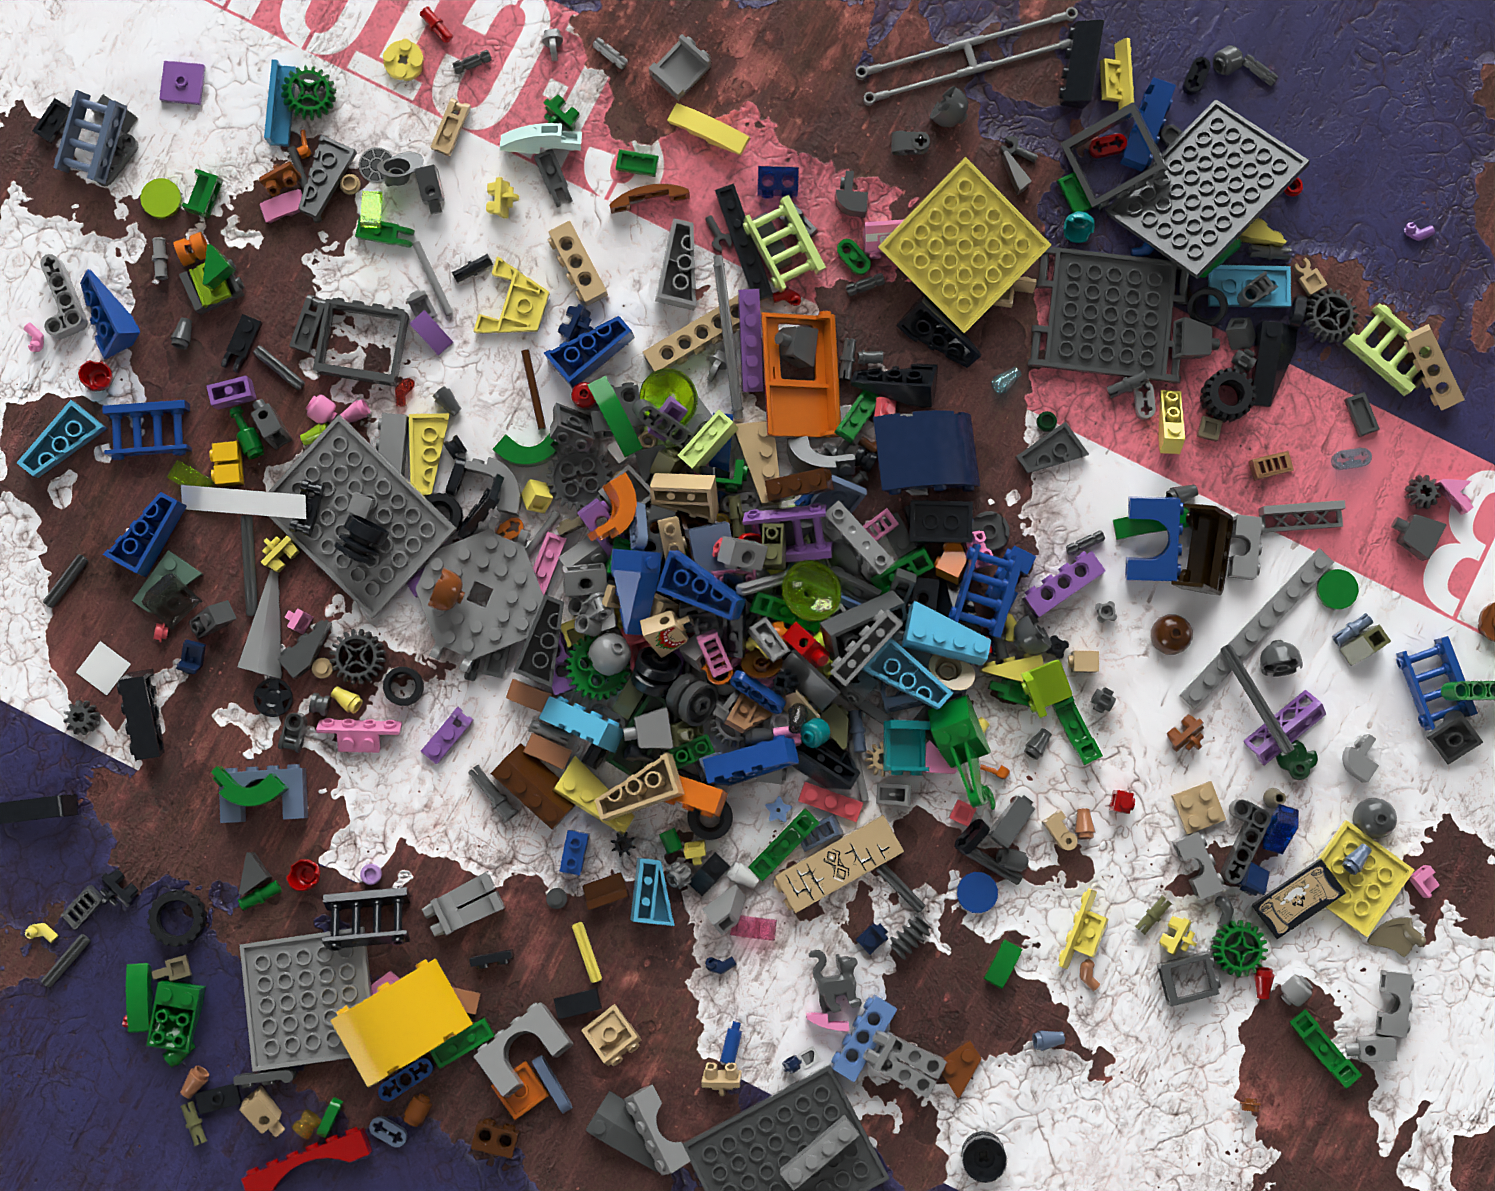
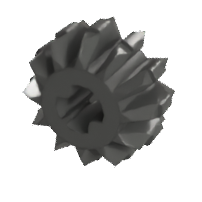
M1421 475L1415 477V480H1409L1410 486L1404 489L1409 492L1405 498H1411L1409 505L1416 504L1417 509H1422V507L1429 509L1431 505H1436V498L1441 497V494L1436 492L1441 486L1435 487L1434 485L1437 479L1430 481L1429 475H1425L1423 478Z
M77 700L75 705H68L71 711H64L68 718H65L63 722L69 723L66 729L73 730L75 735H78L80 732L82 735H87L88 730H95L93 724L100 723L98 720H95V717L100 716L99 712H94L97 706H90V701L85 700L82 703L81 700ZM80 714H84L85 717H82L84 721H79V718H81L79 717Z

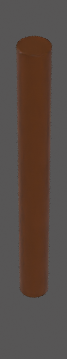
M529 349L522 350L521 354L538 430L546 428L530 352Z

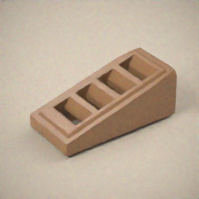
M1289 451L1249 461L1254 481L1294 470ZM1280 457L1285 458L1287 468H1283ZM1273 459L1277 460L1279 470H1276ZM1266 461H1269L1272 469L1271 472H1269ZM1259 463H1262L1265 473L1261 472Z

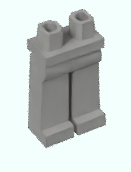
M488 871L445 895L431 900V903L422 909L426 919L437 915L440 921L431 926L435 937L443 934L448 935L458 928L506 908L498 891H495L459 909V906L496 889Z
M876 1030L872 1041L880 1046L877 1052L867 1048L863 1058L874 1070L881 1071L928 1099L937 1082L934 1078H939L947 1062L942 1057L894 1036L889 1031L885 1033Z

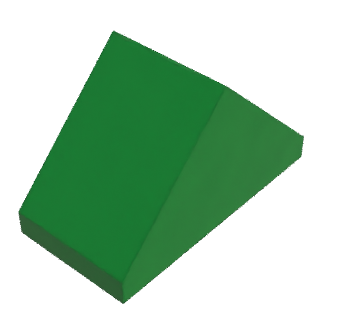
M207 244L203 285L214 290L232 275L235 270L218 249L211 244Z

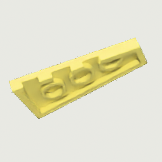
M450 413L409 414L410 483L423 496H430L433 491Z

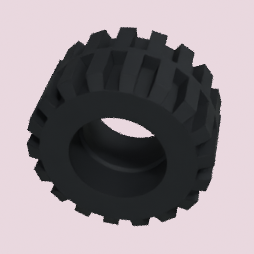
M1227 368L1224 371L1222 369L1213 374L1204 383V387L1200 392L1203 393L1200 396V401L1204 402L1201 406L1203 409L1206 408L1208 410L1206 414L1208 416L1212 414L1214 416L1213 419H1221L1223 423L1226 421L1233 422L1247 414L1255 403L1253 400L1256 399V394H1253L1256 387L1255 385L1251 386L1253 382L1251 378H1246L1248 374L1245 372L1240 374L1239 369L1232 371L1231 368ZM1227 385L1236 391L1238 401L1235 406L1226 405L1220 400L1218 395L1220 386Z

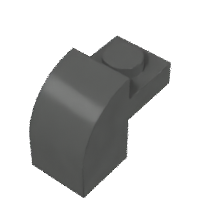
M846 171L845 177H841L840 189L844 190L836 189L835 192L836 205L841 212L848 216L865 218L868 192L852 191L854 171Z

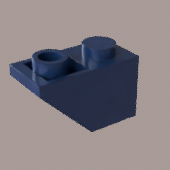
M1251 862L1242 881L1236 884L1241 886L1240 891L1248 895H1265L1270 871Z

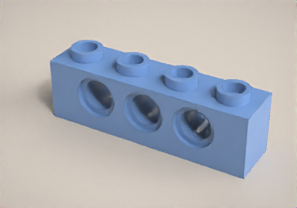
M875 994L872 998L868 997L863 1006L865 1011L862 1016L858 1015L852 1024L855 1028L851 1034H846L841 1043L844 1045L841 1052L837 1051L831 1060V1063H833L832 1069L853 1082L856 1081L867 1062L863 1058L866 1049L874 1050L877 1043L872 1041L876 1030L884 1032L897 1011L895 1006ZM872 1013L879 1015V1020L876 1024L868 1022V1016ZM860 1032L868 1033V1039L865 1042L857 1040V1035ZM848 1051H857V1058L855 1060H848L846 1058Z

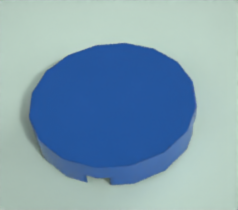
M972 872L960 879L957 885V898L964 909L972 913H983L989 911L995 905L998 899V888L996 882L989 875L983 872Z

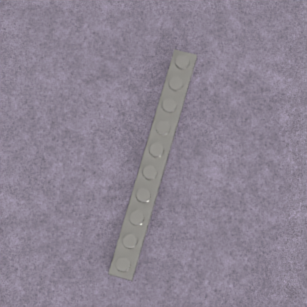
M1320 548L1304 562L1228 643L1231 644L1240 661L1244 659L1334 563ZM1221 651L1179 695L1193 709H1196L1232 671Z

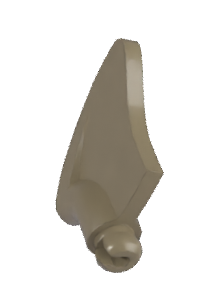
M1398 917L1380 925L1370 935L1367 942L1373 946L1390 948L1405 958L1414 945L1423 947L1426 943V938L1413 927L1411 917Z

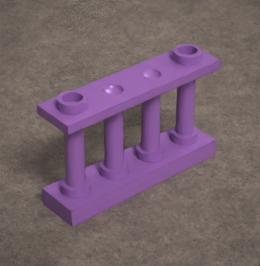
M814 503L804 507L765 511L750 510L744 513L743 525L751 524L752 533L760 534V536V523L771 522L772 524H780V521L792 520L796 544L786 546V562L832 558L833 544L832 541H824L821 517H826V504ZM813 518L816 542L806 544L803 540L800 519Z

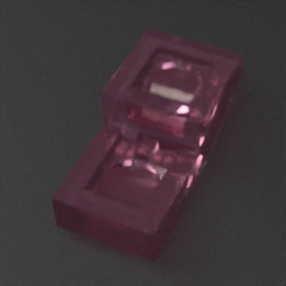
M740 915L739 923L731 928L730 935L775 941L777 920Z

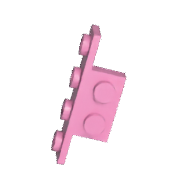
M325 718L319 720L316 733L337 734L338 752L379 753L381 749L380 735H399L402 722L395 720L375 721L367 719L363 721Z

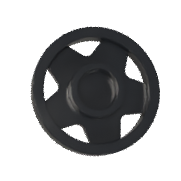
M280 679L264 680L255 689L253 697L255 707L265 716H281L290 709L293 703V692L290 686ZM269 683L268 688H262L265 684ZM280 683L284 685L287 690H281ZM258 697L262 699L260 705L258 703ZM289 699L288 705L285 708L283 702ZM273 709L276 714H270L267 711Z

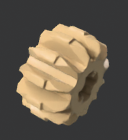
M880 742V749H878L876 744H873L872 748L875 752L871 750L866 751L872 758H865V762L872 761V764L868 765L867 769L870 770L875 767L873 775H877L880 769L881 777H885L883 763L879 764L877 761L879 760V754L882 753V756H884V742Z

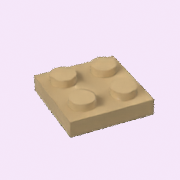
M1212 781L1171 795L1186 834L1226 820Z

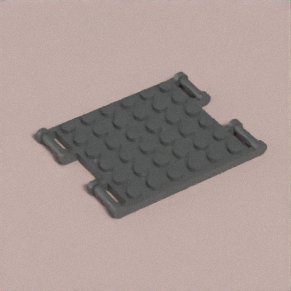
M1049 247L1041 255L1039 280L1036 282L1037 288L1051 289L1048 326L1032 325L1031 332L1033 333L1028 366L1120 377H1132L1146 371L1149 380L1179 384L1181 382V376H1179L1181 359L1172 360L1171 374H1166L1168 350L1169 348L1173 349V341L1170 340L1173 303L1179 305L1188 304L1189 273L1169 260ZM1049 255H1055L1052 281L1047 280ZM1176 270L1181 271L1179 295H1174ZM1041 334H1047L1044 360L1038 359Z

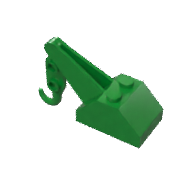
M967 694L946 702L940 709H929L931 732L939 752L951 768L958 767L971 806L975 808L989 801L991 809L994 810L996 803L993 793L987 785L981 784L979 757L991 753V750L969 695ZM966 762H968L972 785L966 770Z

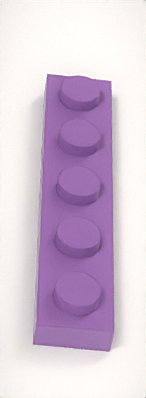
M759 289L738 290L742 392L763 391Z

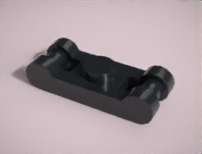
M305 479L302 481L300 494L306 496L307 522L306 524H301L302 519L293 518L289 526L290 531L303 532V535L311 536L323 497L324 485L311 484V481ZM309 492L314 493L313 498L308 497Z

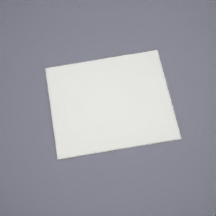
M100 641L76 673L105 695H108L131 664Z

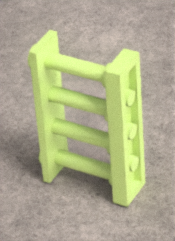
M789 195L781 198L778 209L752 221L750 215L745 216L743 220L745 232L747 235L750 234L772 275L771 282L775 289H779L780 293L786 289L785 282L809 270H814L817 275L826 268ZM786 216L789 222L788 227L763 239L761 238L756 228L776 218ZM790 234L796 235L799 241L797 245L773 257L770 256L766 246ZM799 252L805 253L808 258L806 260L807 263L780 275L775 264Z
M1379 303L1371 310L1376 316L1359 335L1354 333L1350 335L1343 344L1405 396L1416 387L1412 383V379L1419 372L1415 365L1406 375H1402L1396 370V366L1409 353L1406 346L1404 345L1391 361H1386L1382 358L1381 353L1397 334L1408 341L1405 335L1412 332V330L1395 317L1390 308ZM1383 321L1392 329L1375 348H1371L1366 344L1365 340ZM1423 347L1419 352L1422 355L1427 354L1430 348Z

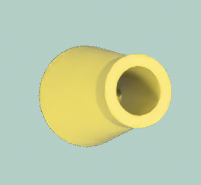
M338 686L331 693V697L347 713H356L363 703L359 695L341 689Z

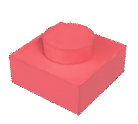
M876 397L874 417L895 414L897 401L885 397Z
M957 799L949 818L968 827L977 808H973L970 804Z

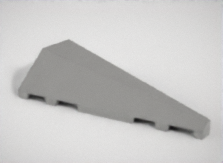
M270 570L238 667L282 679L281 663L278 660L282 656L280 654L279 573Z

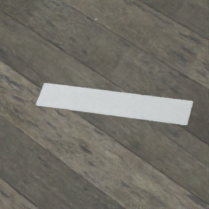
M181 485L182 503L187 505L186 509L306 519L305 495Z

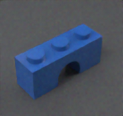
M1014 545L1011 550L1007 548L1002 559L1008 560L1012 556L1024 558L1020 575L1025 577L1028 575L1037 556ZM998 566L993 578L1005 579L1007 571L1005 568ZM989 585L984 596L996 600L997 598L999 599L1001 591L999 588ZM1014 591L1009 611L1018 595L1016 591Z

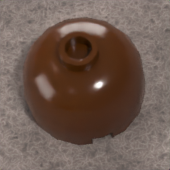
M1168 614L1160 617L1151 628L1153 646L1166 655H1176L1184 652L1190 646L1193 639V630L1190 623L1184 617L1177 614Z

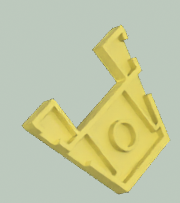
M497 257L492 270V276L509 280L511 284L500 318L495 319L478 314L473 330L474 333L538 332L550 295L549 291L520 273L513 266L507 264L500 257Z

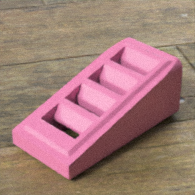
M886 508L863 525V527L878 542L900 524L888 508ZM883 516H886L888 518V520L892 524L891 526L888 527V525L882 519ZM878 520L880 521V523L882 524V526L885 528V530H884L883 532L880 530V528H879V527L877 526V524H876V522H877ZM873 526L879 535L875 536L869 527Z
M715 629L696 637L713 678L732 670V666ZM715 639L714 641L709 642V643H707V644H705V645L703 644V643H705V642H707V641H709V640ZM718 645L717 649L707 653L708 649ZM718 654H722L721 657L716 658L712 661L710 660V658ZM725 661L724 665L714 669V665Z

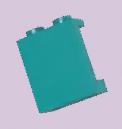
M884 721L883 771H891V775H903V771L910 772V776H923V772L929 771V767H925V730H930V721Z

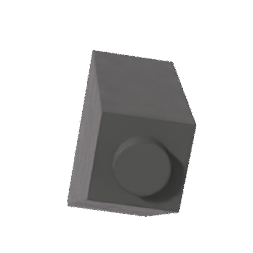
M1025 795L1022 797L1016 796L991 827L987 836L1001 847L1008 848L1034 812L1033 802Z

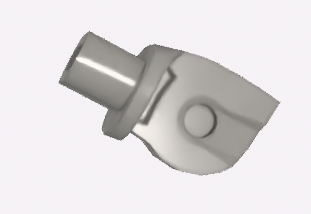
M557 28L546 29L542 43L550 47L552 61H558L557 47L563 43V37Z
M719 349L715 351L714 355L709 357L712 367L707 380L710 382L714 380L719 369H727L725 352Z
M735 690L726 702L717 701V707L713 713L726 721L733 708L732 704L741 692Z

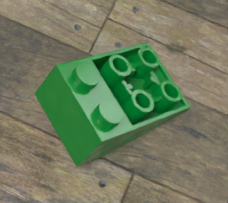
M167 979L158 982L146 1046L188 1053L202 1010L206 986Z

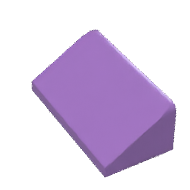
M671 396L666 399L660 408L678 422L688 412L683 405ZM660 419L657 424H660L663 419ZM647 426L648 433L666 442L667 439Z

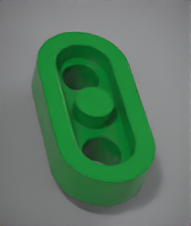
M843 239L839 242L837 254L854 274L859 276L865 275L871 265L868 256L851 239ZM849 248L851 252L846 254L843 252V249ZM862 263L864 267L859 269L856 264Z

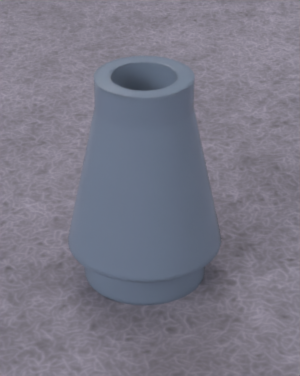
M1362 843L1343 859V868L1353 875L1361 872L1372 850Z
M1038 1030L1037 1033L1032 1035L1033 1046L1035 1050L1042 1052L1060 1044H1065L1064 1033L1062 1031Z

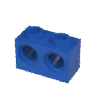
M567 830L559 872L575 875L582 874L589 833Z

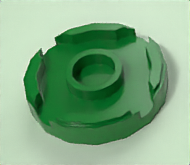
M1333 569L1326 572L1319 578L1316 586L1317 596L1322 604L1333 610H1342L1351 606L1356 601L1359 593L1355 577L1343 569Z

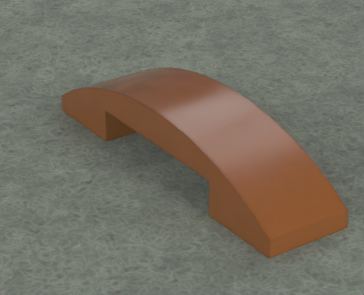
M673 184L640 186L625 192L609 204L611 214L631 210L630 202L669 195L670 202L690 199L689 189Z

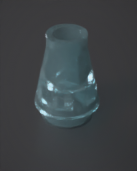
M1013 367L994 376L991 386L998 394L1006 393L1017 379L1021 377L1020 370L1017 367Z

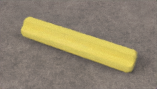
M582 922L572 925L590 981L592 983L598 982L602 977L584 924Z

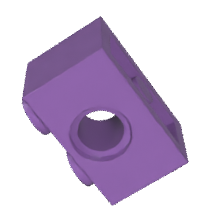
M248 376L207 385L211 406L217 410L257 400L253 382Z

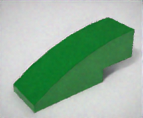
M148 963L127 964L126 1010L129 1033L149 1032L153 990L151 989L152 967Z

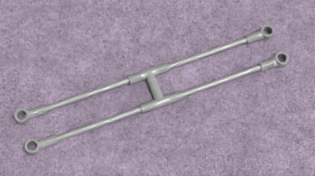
M1069 7L1066 12L986 36H976L951 43L943 48L882 65L859 66L856 69L855 75L859 80H863L867 75L881 72L886 68L960 49L965 50L969 67L959 69L954 73L890 91L867 92L864 95L863 102L867 106H872L875 101L889 98L891 95L955 77L961 78L992 69L998 65L1055 49L1069 47L1070 39L1060 41L1058 44L982 64H977L972 46L984 43L987 40L1047 23H1056L1064 20L1074 21L1078 11L1074 7ZM1068 12H1073L1074 16H1069ZM862 70L865 74L860 75L858 71ZM870 96L873 100L867 101L866 97Z

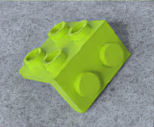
M1054 660L1021 674L1024 682L1021 683L1025 695H1029L1031 700L1028 701L1031 712H1036L1039 718L1047 716L1045 707L1072 696V690L1062 663L1059 660Z

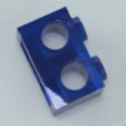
M758 166L757 195L767 199L774 196H782L783 198L787 195L791 199L797 197L799 167ZM764 180H771L773 185L767 187L762 182ZM790 180L793 182V185L786 187L783 185V182Z
M1278 804L1263 836V849L1283 855L1299 828L1298 809Z

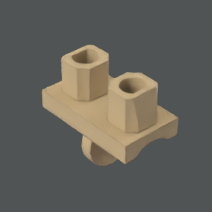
M707 1063L702 1078V1088L719 1090L720 1096H725L726 1090L740 1088L742 1070H738L736 1063L725 1064V1070H718L715 1063Z

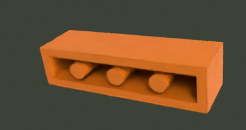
M679 775L685 795L664 802L673 806L675 803L682 804L681 808L691 812L694 809L700 810V814L708 818H712L713 815L720 817L728 793Z

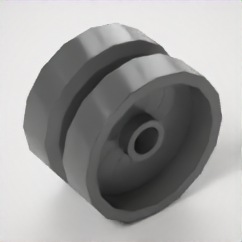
M686 673L681 675L668 690L666 696L667 711L691 726H700L710 719L717 706V688L693 674Z

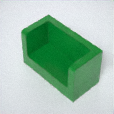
M195 169L194 173L198 178L188 204L183 202L182 207L187 212L209 219L223 181L214 174Z

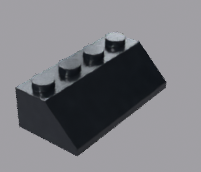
M1104 20L1076 21L1073 27L1069 28L1067 38L1070 39V45L1066 47L1064 59H1067L1066 67L1063 66L1061 72V79H1064L1063 87L1060 86L1058 91L1060 105L1083 109L1091 101Z

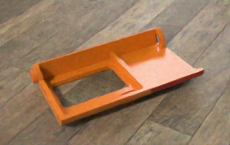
M821 311L817 316L762 312L767 435L783 437L808 436L814 438L840 437L834 433L841 423L835 315L831 314V311ZM779 324L806 325L818 329L814 381L789 380L781 377L779 344H776L774 340L775 335L778 333Z

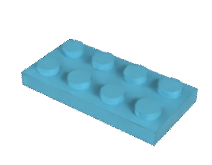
M1219 265L1208 274V287H1214L1222 291L1227 298L1228 307H1242L1237 301L1238 294L1251 281L1266 271L1268 278L1274 285L1277 284L1278 288L1250 307L1289 308L1291 306V266ZM1246 292V298L1252 300L1251 294ZM1208 295V306L1220 307L1217 298Z

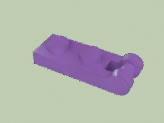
M459 707L452 712L450 717L421 750L435 764L441 761L474 721L470 716L467 717L463 714V710ZM456 719L462 723L459 728L453 724Z

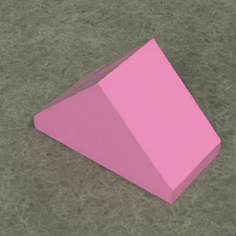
M930 740L925 742V767H929V771L924 773L955 774L957 770L949 766Z

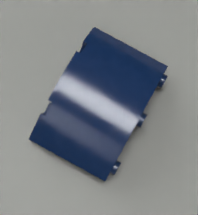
M934 410L912 412V416H900V413L873 417L882 491L889 493V495L901 494L903 490L934 488V491L957 488L962 489L963 492L974 491L975 487L980 486L971 414L965 412L954 414V411Z

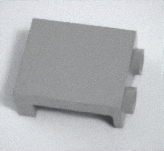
M681 34L679 41L657 64L653 63L649 67V75L679 101L711 68V57L706 51H700L690 37L686 38Z

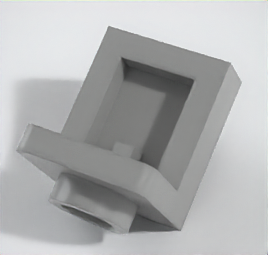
M425 290L414 291L406 299L415 317L424 310L432 319L438 316Z

